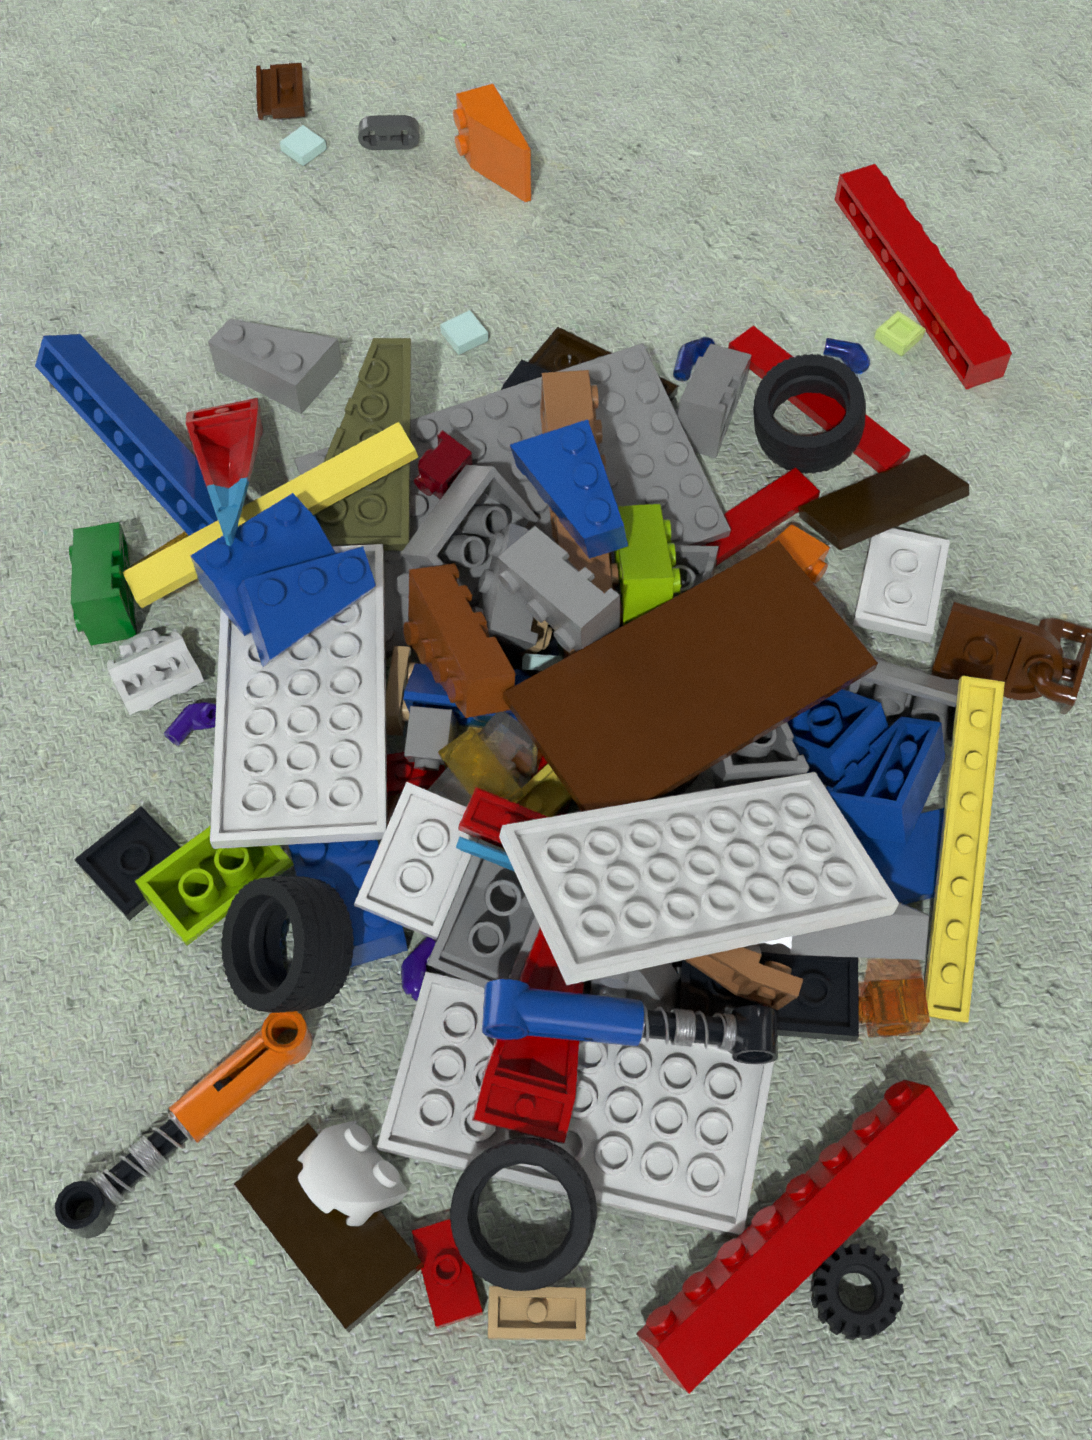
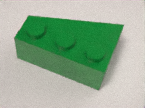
M120 522L73 529V545L69 546V556L72 564L70 604L74 610V620L78 632L84 631L91 646L127 640L137 635L134 596L122 573L131 568L129 546Z

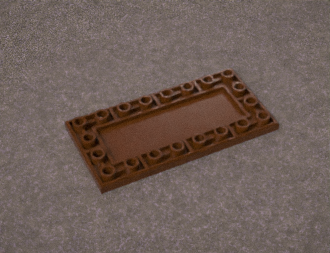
M778 540L503 692V700L583 812L660 798L876 669L878 662Z

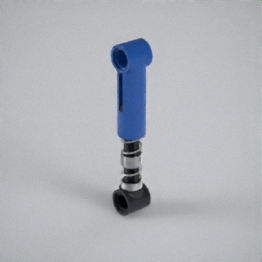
M512 979L493 980L487 982L484 987L482 1033L495 1039L514 1040L526 1036L636 1047L642 1038H645L646 1043L651 1038L665 1040L666 1045L669 1043V1040L672 1045L691 1047L693 1043L704 1044L706 1049L708 1044L717 1045L719 1050L723 1049V1051L726 1050L732 1054L734 1061L744 1064H767L778 1059L777 1012L770 1007L757 1005L742 1006L732 1010L731 1015L716 1013L713 1017L704 1016L701 1011L694 1013L692 1010L685 1009L679 1010L674 1008L670 1012H665L662 1007H657L654 1011L647 1010L643 1002L638 999L533 989L527 983Z

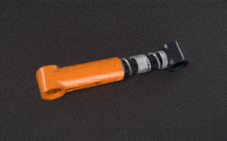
M297 1011L270 1013L264 1020L262 1029L172 1104L169 1107L171 1114H168L169 1120L160 1128L153 1127L152 1135L148 1138L142 1136V1139L140 1138L137 1143H134V1146L128 1148L130 1153L126 1157L120 1155V1162L109 1171L103 1170V1173L96 1175V1178L92 1179L90 1177L86 1181L73 1182L64 1187L58 1194L55 1202V1215L58 1221L78 1237L87 1239L104 1233L112 1222L114 1212L117 1210L116 1206L122 1203V1200H125L124 1194L127 1191L134 1192L135 1185L145 1176L151 1178V1175H154L159 1168L168 1163V1156L177 1148L185 1149L184 1142L188 1139L190 1141L194 1139L199 1143L288 1065L297 1064L306 1058L312 1047V1036L302 1015ZM289 1029L298 1031L297 1037L289 1044H279L276 1042L278 1036L283 1031ZM86 1200H94V1208L91 1214L83 1220H76L75 1213L78 1206Z

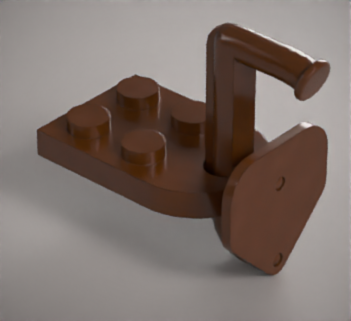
M954 602L930 675L947 680H959L961 676L1002 681L1005 682L1003 697L1014 700H1032L1043 696L1049 700L1061 703L1060 713L1066 715L1075 704L1090 656L1092 628L1058 618L1043 619L1037 626ZM1061 638L1081 643L1075 660L1064 657L1063 649L1060 645ZM1060 679L1067 681L1066 685L1059 684L1058 682Z

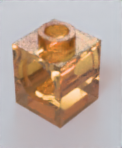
M923 978L869 981L862 996H859L860 1023H866L868 1038L922 1034L930 1022Z

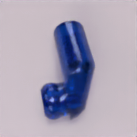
M704 336L683 344L677 354L673 377L678 381L689 380L692 367L696 365L698 357H703L710 343L715 345L714 341Z
M832 338L826 339L823 355L840 358L855 374H861L869 368V356L859 343Z

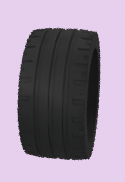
M803 354L783 360V362L778 363L777 366H774L767 372V375L763 377L757 388L753 406L755 433L765 455L773 463L778 464L781 468H785V470L791 471L796 467L801 473L815 474L816 472L821 473L822 471L833 469L837 465L839 466L856 450L865 427L866 401L859 378L846 364L826 355ZM803 393H821L835 399L846 410V416L839 425L831 431L817 436H797L787 432L773 420V415L778 406L790 397Z
M271 876L255 879L244 885L238 891L239 893L235 895L228 908L221 938L224 972L227 975V981L230 983L231 989L234 991L233 993L247 1007L257 1011L272 1013L306 1011L329 1003L340 992L344 982L347 980L354 950L352 921L350 920L347 906L344 904L340 894L331 885L326 884V882L304 876ZM286 915H288L291 921L294 938L293 958L288 974L282 963L280 950L281 929Z
M525 1137L513 1138L497 1143L474 1158L463 1171L456 1184L450 1209L452 1235L456 1247L466 1264L485 1281L513 1291H530L545 1288L567 1276L584 1257L593 1238L597 1219L594 1189L580 1163L570 1153L556 1144L542 1139ZM518 1164L539 1166L554 1175L566 1190L572 1211L569 1231L561 1245L545 1258L529 1262L508 1259L492 1249L481 1233L477 1215L480 1194L488 1180L501 1169Z

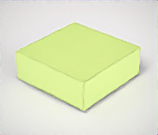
M897 311L876 330L874 338L902 357L924 337L926 329Z

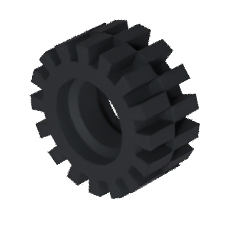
M850 1244L847 1248L839 1247L816 1269L814 1273L815 1278L811 1282L810 1291L814 1293L811 1302L813 1309L818 1308L820 1312L819 1320L822 1324L827 1322L831 1326L829 1331L835 1335L839 1333L846 1335L845 1339L855 1340L856 1338H862V1340L881 1333L896 1320L897 1317L895 1316L902 1308L903 1301H900V1295L904 1293L903 1284H898L897 1277L900 1276V1273L896 1267L890 1268L887 1264L890 1258L885 1254L881 1256L875 1254L876 1248L868 1245L864 1249L860 1248V1244ZM858 1273L865 1276L871 1282L875 1296L873 1304L869 1309L855 1311L848 1308L842 1302L838 1287L844 1275Z

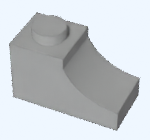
M410 706L404 756L409 762H415V769L439 771V765L450 766L455 741L458 740L459 722L453 711Z

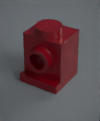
M443 430L437 435L438 446L435 449H428L418 462L419 475L414 479V483L420 491L428 496L433 494L438 499L443 497L466 465H472V452Z

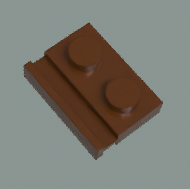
M302 63L270 65V69H261V65L256 66V98L259 120H264V116L273 115V119L305 117Z

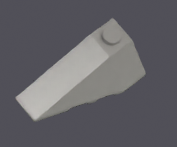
M899 902L893 915L760 943L759 946L761 952L787 955L925 960L929 915Z

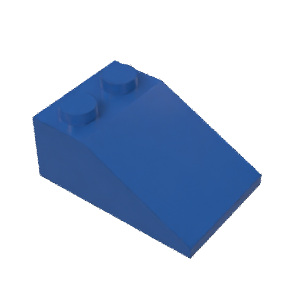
M844 689L787 722L794 736L792 741L799 755L803 754L809 766L807 773L816 772L821 782L832 788L845 777L844 770L852 762L858 765L870 753L869 746L889 728L881 702Z

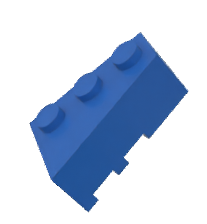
M588 419L510 444L517 468L532 483L538 495L554 511L560 523L589 559L628 546L624 524Z
M363 546L242 580L237 591L262 667L272 662L309 634L366 596L376 586Z
M900 717L869 746L870 753L858 765L852 762L844 770L845 777L835 787L827 786L826 789L855 835L907 845L946 758L942 722Z

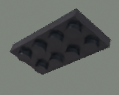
M761 952L760 964L764 965L766 961H773L786 965L792 969L791 975L803 979L799 996L779 1010L774 1009L777 1012V1036L857 1041L859 1037L858 957L787 955ZM681 960L679 1010H692L694 1013L701 1011L704 1016L713 1017L716 1013L731 1015L732 1010L742 1006H764L734 995L685 960Z

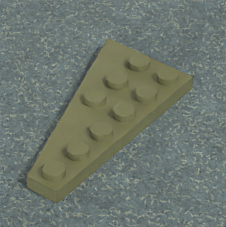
M373 338L359 372L357 385L352 397L348 399L344 409L345 415L340 427L336 429L324 462L397 422L401 424L411 441V338ZM410 462L313 515L331 546L383 544L384 551H403L410 541Z

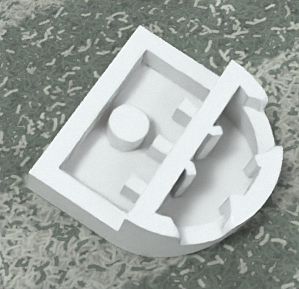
M156 630L135 635L119 645L120 655L115 660L110 659L107 662V669L129 715L140 710L150 709L156 703L175 694L185 693L192 689L193 686L204 682L201 672L188 651L183 637L175 631H172L170 636H159Z
M354 1121L325 1128L297 1159L303 1163V1169L299 1173L298 1179L308 1197L324 1213L337 1209L343 1214L348 1215L346 1223L350 1226L363 1225L374 1212L398 1204L409 1192L400 1181L397 1169L381 1157L373 1147L369 1134L362 1127L356 1125Z

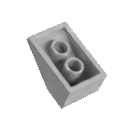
M480 839L477 841V843L506 852L504 849ZM471 855L427 965L482 988L485 987L487 982L493 980L519 979L540 926L514 871Z

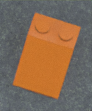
M489 84L457 93V109L453 110V117L459 135L455 136V145L459 155H464L470 167L522 201H531V150L495 85Z

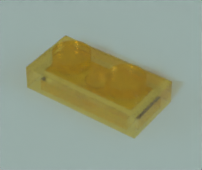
M472 727L438 751L441 760L470 797H472L476 787L511 802H516L524 796L522 789Z

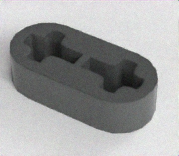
M374 115L366 116L359 122L358 141L366 149L407 150L414 148L419 143L420 126L418 121L411 116ZM370 131H375L376 135H371ZM402 131H408V134H403Z

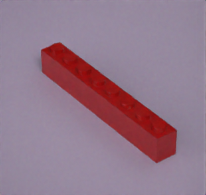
M876 164L840 174L835 202L922 327L926 329V333L965 389L1003 377L1012 355L1008 343L1002 340L994 329L990 318L981 311L972 293L963 286L955 270L948 265L940 254L938 246L932 243L924 232L922 224L914 218L907 208L904 199L900 198L893 189L888 177L883 175Z
M905 1079L890 1086L885 1091L884 1098L871 1111L860 1115L854 1120L852 1129L838 1142L827 1146L820 1153L819 1160L805 1174L796 1176L788 1183L785 1193L771 1206L764 1207L758 1211L752 1219V1224L737 1238L723 1244L718 1250L717 1257L706 1268L691 1275L684 1282L682 1290L667 1305L658 1307L648 1316L646 1325L636 1335L671 1381L688 1394L691 1393L959 1130L930 1086Z

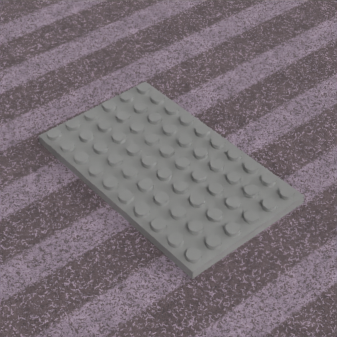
M643 343L557 371L589 370L590 385H597L599 405L598 409H596V420L601 419L602 443H599L600 455H605L606 474L617 506L660 504L663 520L670 519L671 543H674V545L701 546L730 535L731 529ZM542 377L411 420V443L419 457L410 462V540L440 501L433 494L428 496L420 491L415 485L414 479L419 475L418 462L428 449H435L438 446L437 435L442 430L472 452V465L494 466L539 518L534 526L552 538L549 505L542 500L532 483L517 468L510 448V444L542 434L540 418ZM329 447L294 458L299 475L322 464ZM384 551L385 658L393 655L394 646L413 648L411 645H407L405 641L403 626L408 621L409 569L414 568L400 554L402 551ZM612 551V563H615L614 551Z

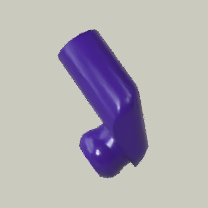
M189 704L165 730L164 736L173 744L180 746L191 731L214 728L216 704Z
M428 936L404 959L401 965L402 989L406 995L411 994L415 1001H418L425 972H427V967L429 966L427 965V959L431 955L436 942Z

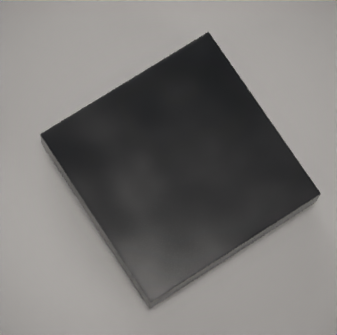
M140 806L74 860L130 921L149 905L135 881L181 847Z

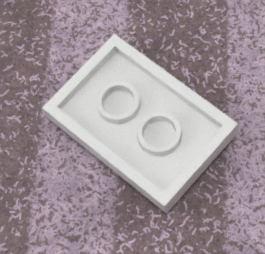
M895 528L871 537L853 626L930 643L934 632L950 540Z
M406 782L354 906L436 940L471 858V854L456 848L458 839L463 837L474 842L478 841V838L458 830L459 823L467 807Z

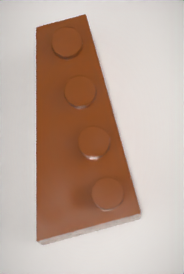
M455 563L409 569L408 621L403 626L407 645L413 647L418 654L420 662L426 664L432 672L435 682L442 685L447 692L450 702L455 703L466 718L509 711L510 708L503 700V692L515 686V671L496 637L489 638L487 621L482 612L473 613L469 604L472 601V594L467 585L459 586L457 584L460 572Z

